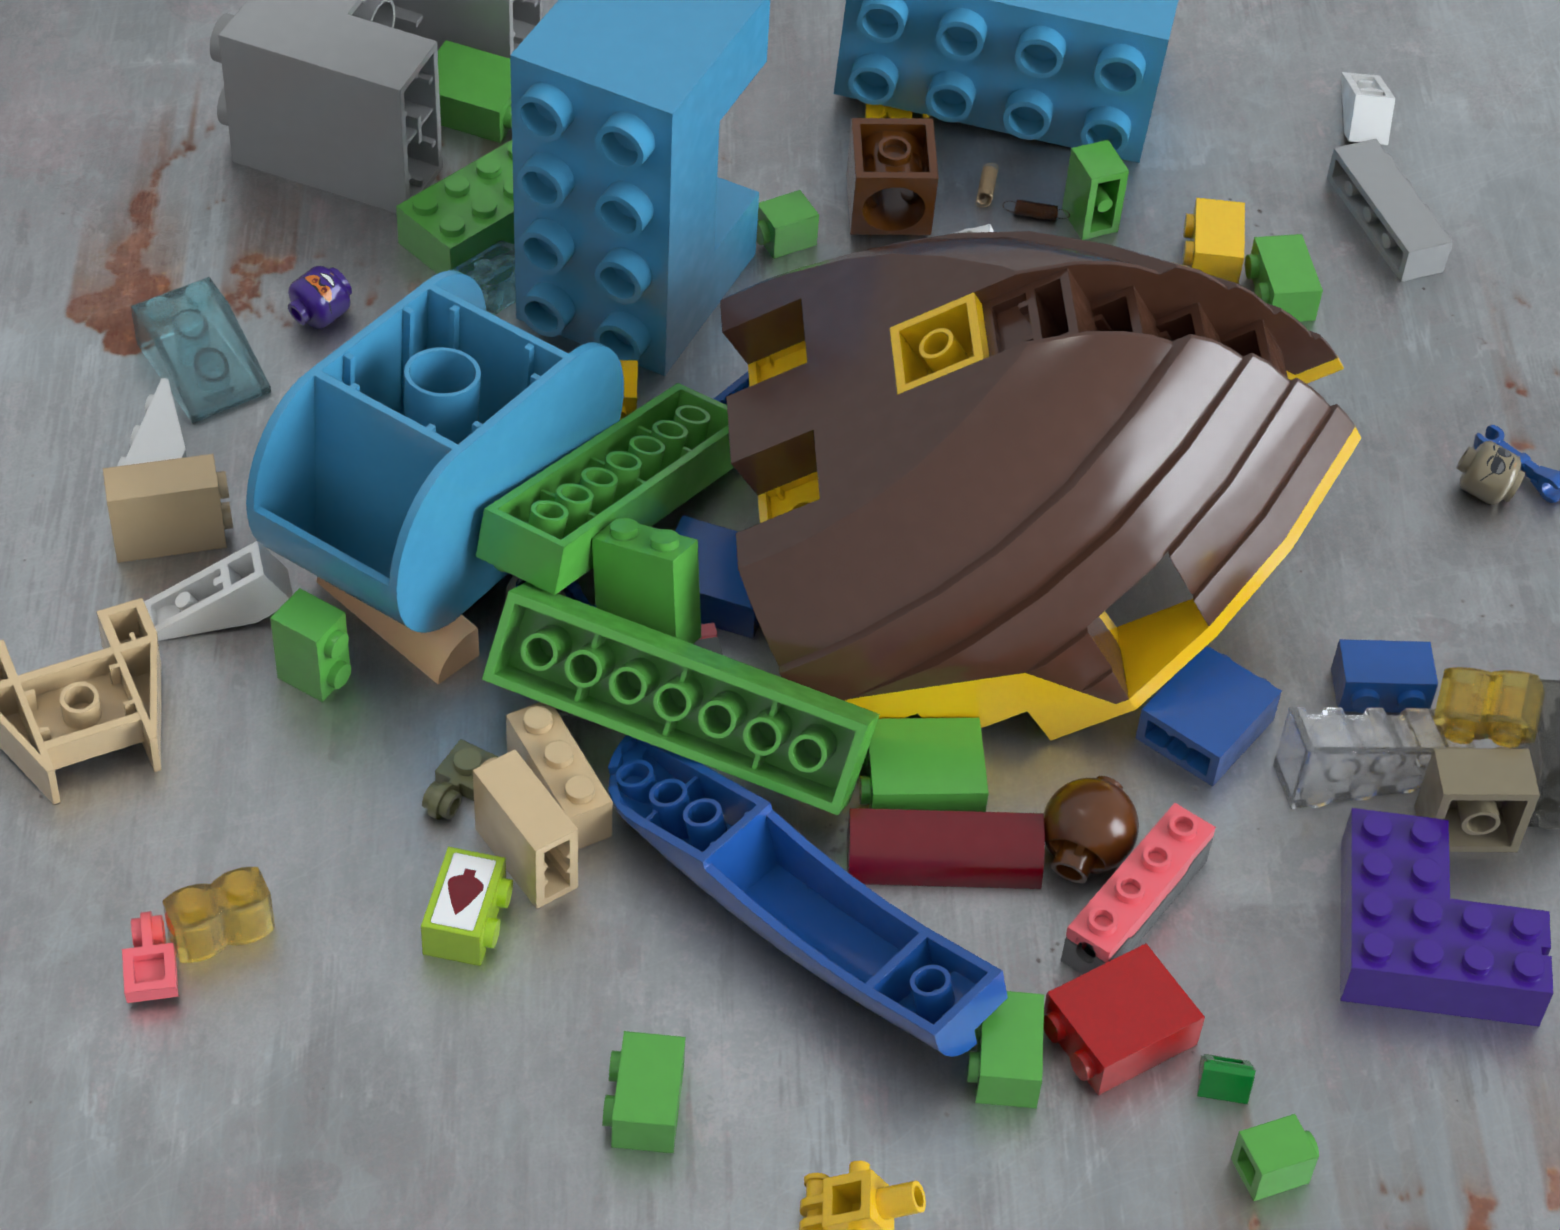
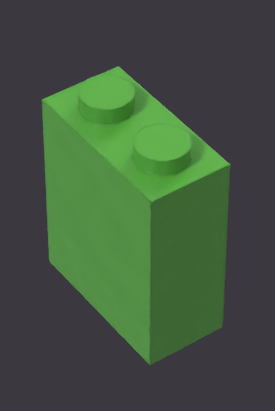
M445 40L438 50L441 126L501 143L508 131L512 129L510 58Z
M616 518L592 538L596 608L692 644L701 638L697 539L679 535L673 530H661L639 524L630 518Z
M980 718L878 719L862 765L865 766L866 776L859 777L860 805L868 804V809L986 812L989 792Z

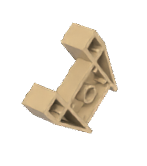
M142 598L96 611L102 650L21 675L16 673L4 639L0 640V748L53 805L61 803L55 770L142 742L154 772L161 770V659L157 631Z

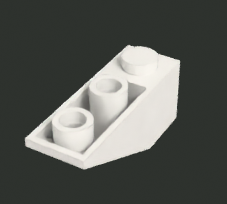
M161 378L155 394H149L147 397L143 421L141 425H135L133 428L130 450L126 457L122 456L117 466L187 457L168 379Z

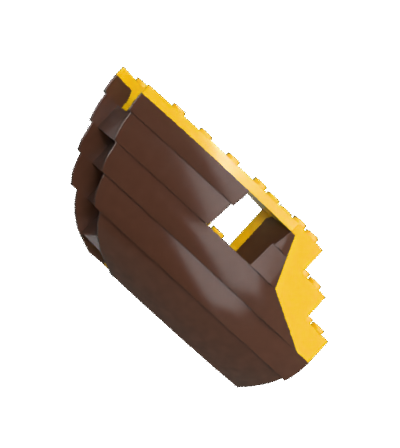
M1033 231L953 233L893 243L800 267L766 279L720 300L722 333L748 364L749 387L726 396L731 464L758 495L760 523L736 533L738 570L769 648L779 666V674L782 678L880 714L878 719L906 718L917 713L921 718H980L981 728L1028 712L1051 741L1136 710L1218 636L1293 549L1361 440L1359 431L1338 404L1330 406L1318 392L1308 385L1310 382L1344 369L1335 351L1320 334L1307 330L1295 317L1279 307L1265 303L1254 292L1237 283L1206 274L1195 268L1113 245ZM1168 552L1172 563L1193 595V598L1116 627L1105 610L1150 572Z

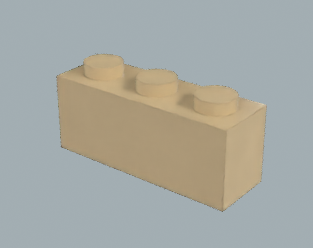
M538 702L507 714V751L510 752L515 749L578 828V850L612 837L613 801L555 707Z

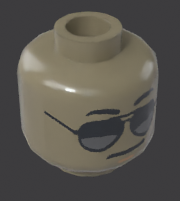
M1485 441L1477 449L1469 446L1456 466V469L1462 472L1460 477L1461 489L1488 505H1496L1502 500L1509 502L1525 476V472L1520 470V457L1493 441Z

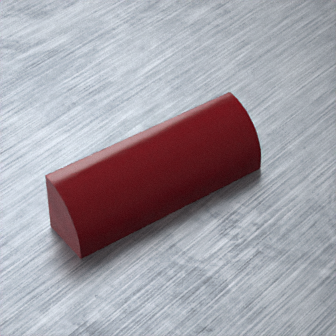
M849 809L846 837L847 872L864 885L1042 888L1045 855L1044 813Z

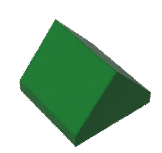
M1210 1054L1201 1055L1197 1096L1248 1105L1256 1070L1251 1062L1247 1060Z

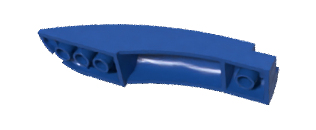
M628 735L622 739L615 749L608 766L610 774L608 791L616 811L658 852L719 904L815 976L943 1055L950 1057L959 1056L977 1044L975 1029L1008 998L1003 970L929 929L883 899L810 843L772 809L771 802L699 762Z

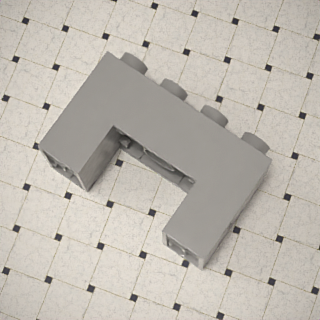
M247 0L235 15L225 13L217 20L210 38V56L213 61L222 64L224 87L220 93L217 105V118L221 124L229 126L233 162L396 214L397 205L427 189L443 168L438 73L439 48L445 40L510 58L513 51L543 18V0Z

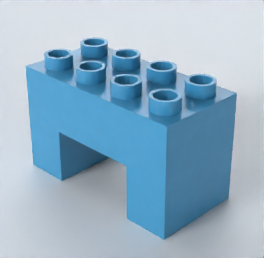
M558 0L510 55L516 319L524 321L533 331L543 336L555 337L560 335L581 344L600 343L613 350L619 360H638V366L666 376L720 303V300L723 299L756 254L759 192L717 177L720 120L767 62L770 0Z
M846 0L833 94L858 99L866 104H880L915 113H924L945 122H960L1012 134L1021 139H1035L1070 148L1109 140L1121 159L1140 163L1179 0Z

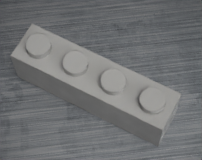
M1372 139L1334 148L1327 179L1400 282L1444 272L1448 255L1452 249L1451 238L1436 221L1430 208L1422 202L1414 191L1411 182L1403 176L1391 155L1386 153L1378 140Z

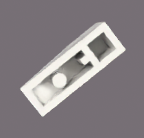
M1342 72L1344 134L1348 141L1354 144L1377 139L1381 145H1388L1395 97L1379 75Z
M255 541L144 601L157 631L158 641L257 623L274 614L293 594L288 569L263 545Z

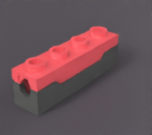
M1174 803L1067 927L1061 962L1083 975L1133 950L1207 862L1216 827ZM1086 946L1095 951V957L1089 956L1084 951Z

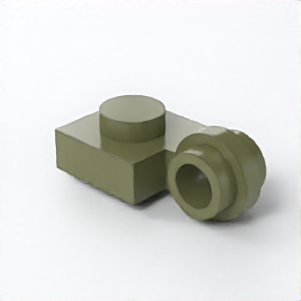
M460 739L435 770V781L430 784L423 796L422 807L428 809V815L437 820H440L442 817L449 820L457 813L462 802V796L474 801L473 770L480 767L486 760L498 756Z

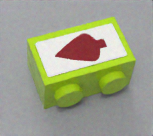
M448 846L421 924L423 955L481 966L486 949H494L498 940L500 919H497L499 909L500 907L507 909L512 896L513 879L506 878V858Z

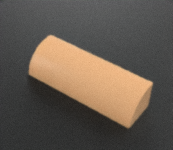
M317 577V583L438 685L479 656L478 627L462 614L455 621L439 630L427 633L416 632Z

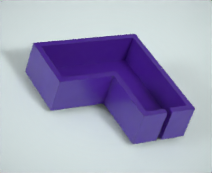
M1352 808L1341 840L1340 1001L1539 1027L1554 994L1552 956H1548L1551 950L1550 911L1450 899L1449 820Z

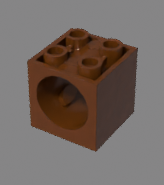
M852 118L846 172L850 235H931L939 179L933 119Z

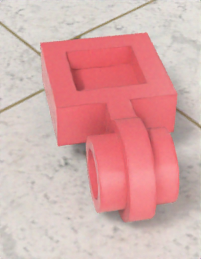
M152 911L141 912L140 918L131 919L134 948L122 949L127 1003L179 997L176 952L173 943H166L163 916H153Z

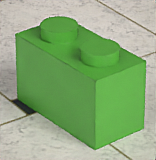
M1109 140L1071 148L1062 210H1066L1063 212L1067 217L1070 214L1068 220L1081 240L1115 233L1119 230L1129 170Z
M1303 235L1254 237L1251 254L1246 255L1244 264L1246 277L1253 281L1254 293L1265 303L1283 309L1299 322L1315 321L1323 289Z
M299 588L270 618L277 678L323 702L335 689L343 687L351 674L346 614L339 608Z
M1007 991L1008 998L975 1029L977 1052L969 1051L967 1082L976 1083L975 1103L1037 1109L1043 1074L1044 994Z
M624 1031L621 1051L612 1050L610 1057L609 1082H617L615 1095H605L602 1126L612 1127L611 1148L674 1154L684 1072L686 1037Z

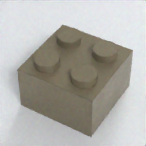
M1496 747L1493 749L1434 748L1414 805L1416 816L1449 820V852L1518 853L1540 796L1529 749H1509L1506 747Z

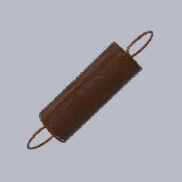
M1018 199L1014 202L1016 203L1015 215L1056 221L1059 218L1057 217L1059 211L1057 205Z

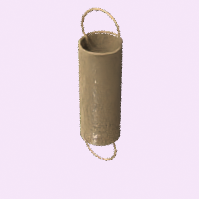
M983 166L976 205L977 201L982 205H990L992 202L998 169L993 166Z

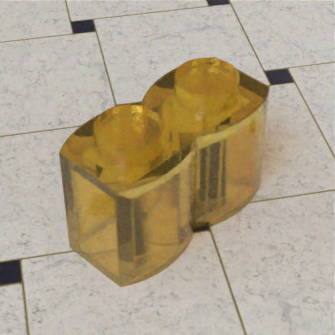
M1468 667L1444 669L1433 720L1441 735L1459 744H1469L1473 740L1487 738L1499 746L1508 748L1518 747L1520 744L1533 743L1536 739L1545 689L1539 676L1528 672L1513 670L1489 672Z
M241 867L228 871L216 878L211 884H194L180 888L162 901L168 936L171 943L174 944L175 952L181 963L206 960L220 953L227 945L249 944L262 939L275 929L271 893L259 867Z

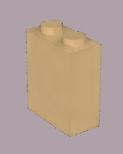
M214 454L102 468L117 563L227 548L224 530L232 529L233 522L230 503H221L220 499L229 498L226 472H216Z
M514 749L500 757L490 758L482 763L480 767L474 769L475 829L496 856L506 858V870L534 907L538 909L578 888V828L519 753Z

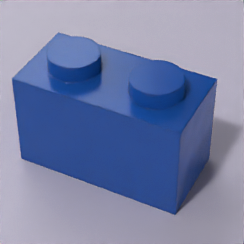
M1339 639L1331 666L1337 711L1429 714L1438 687L1431 642Z

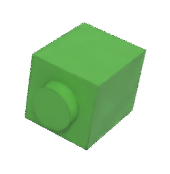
M801 190L759 202L756 242L759 245H764L773 259L816 246L819 214Z
M1292 1114L1239 1131L1231 1160L1253 1201H1257L1309 1184L1319 1159V1149L1312 1133L1308 1130L1304 1131L1297 1116Z

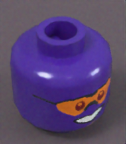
M315 266L290 285L288 294L291 303L288 304V310L299 324L305 325L307 323L314 328L323 329L347 312L351 304L350 295L352 294V288L346 277L338 269Z

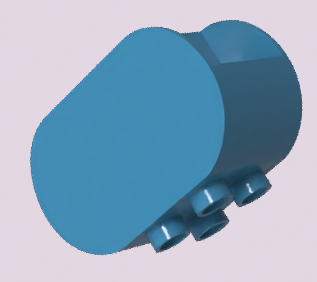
M455 270L438 273L312 367L283 396L261 435L249 473L246 510L251 532L264 547L409 629L421 633L439 630L455 621L508 574L497 570L492 564L476 557L484 508L620 421L624 398V376L621 362L613 350L596 342L583 344L570 353H566L487 312L482 290L473 278Z

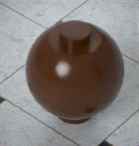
M1107 776L1081 778L1063 785L1053 794L1044 810L1045 844L1049 852L1054 856L1051 864L1052 870L1068 881L1085 883L1090 873L1100 874L1110 871L1123 863L1130 855L1138 838L1139 820L1133 802L1123 791V787L1119 782Z

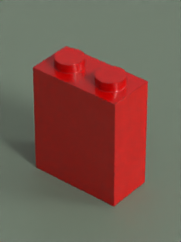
M1147 943L1048 991L1044 1004L1043 1029L1047 1037L1053 1043H1059L1069 1056L1071 1066L1078 1078L1082 1081H1088L1099 1096L1196 1046L1205 1016Z

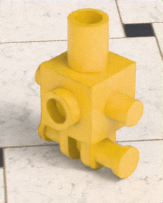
M865 1161L851 1162L849 1164V1173L829 1177L823 1173H809L804 1176L806 1197L800 1201V1214L806 1218L799 1222V1230H894V1218L924 1212L926 1207L925 1193L922 1185L917 1180L889 1186L870 1168V1164Z

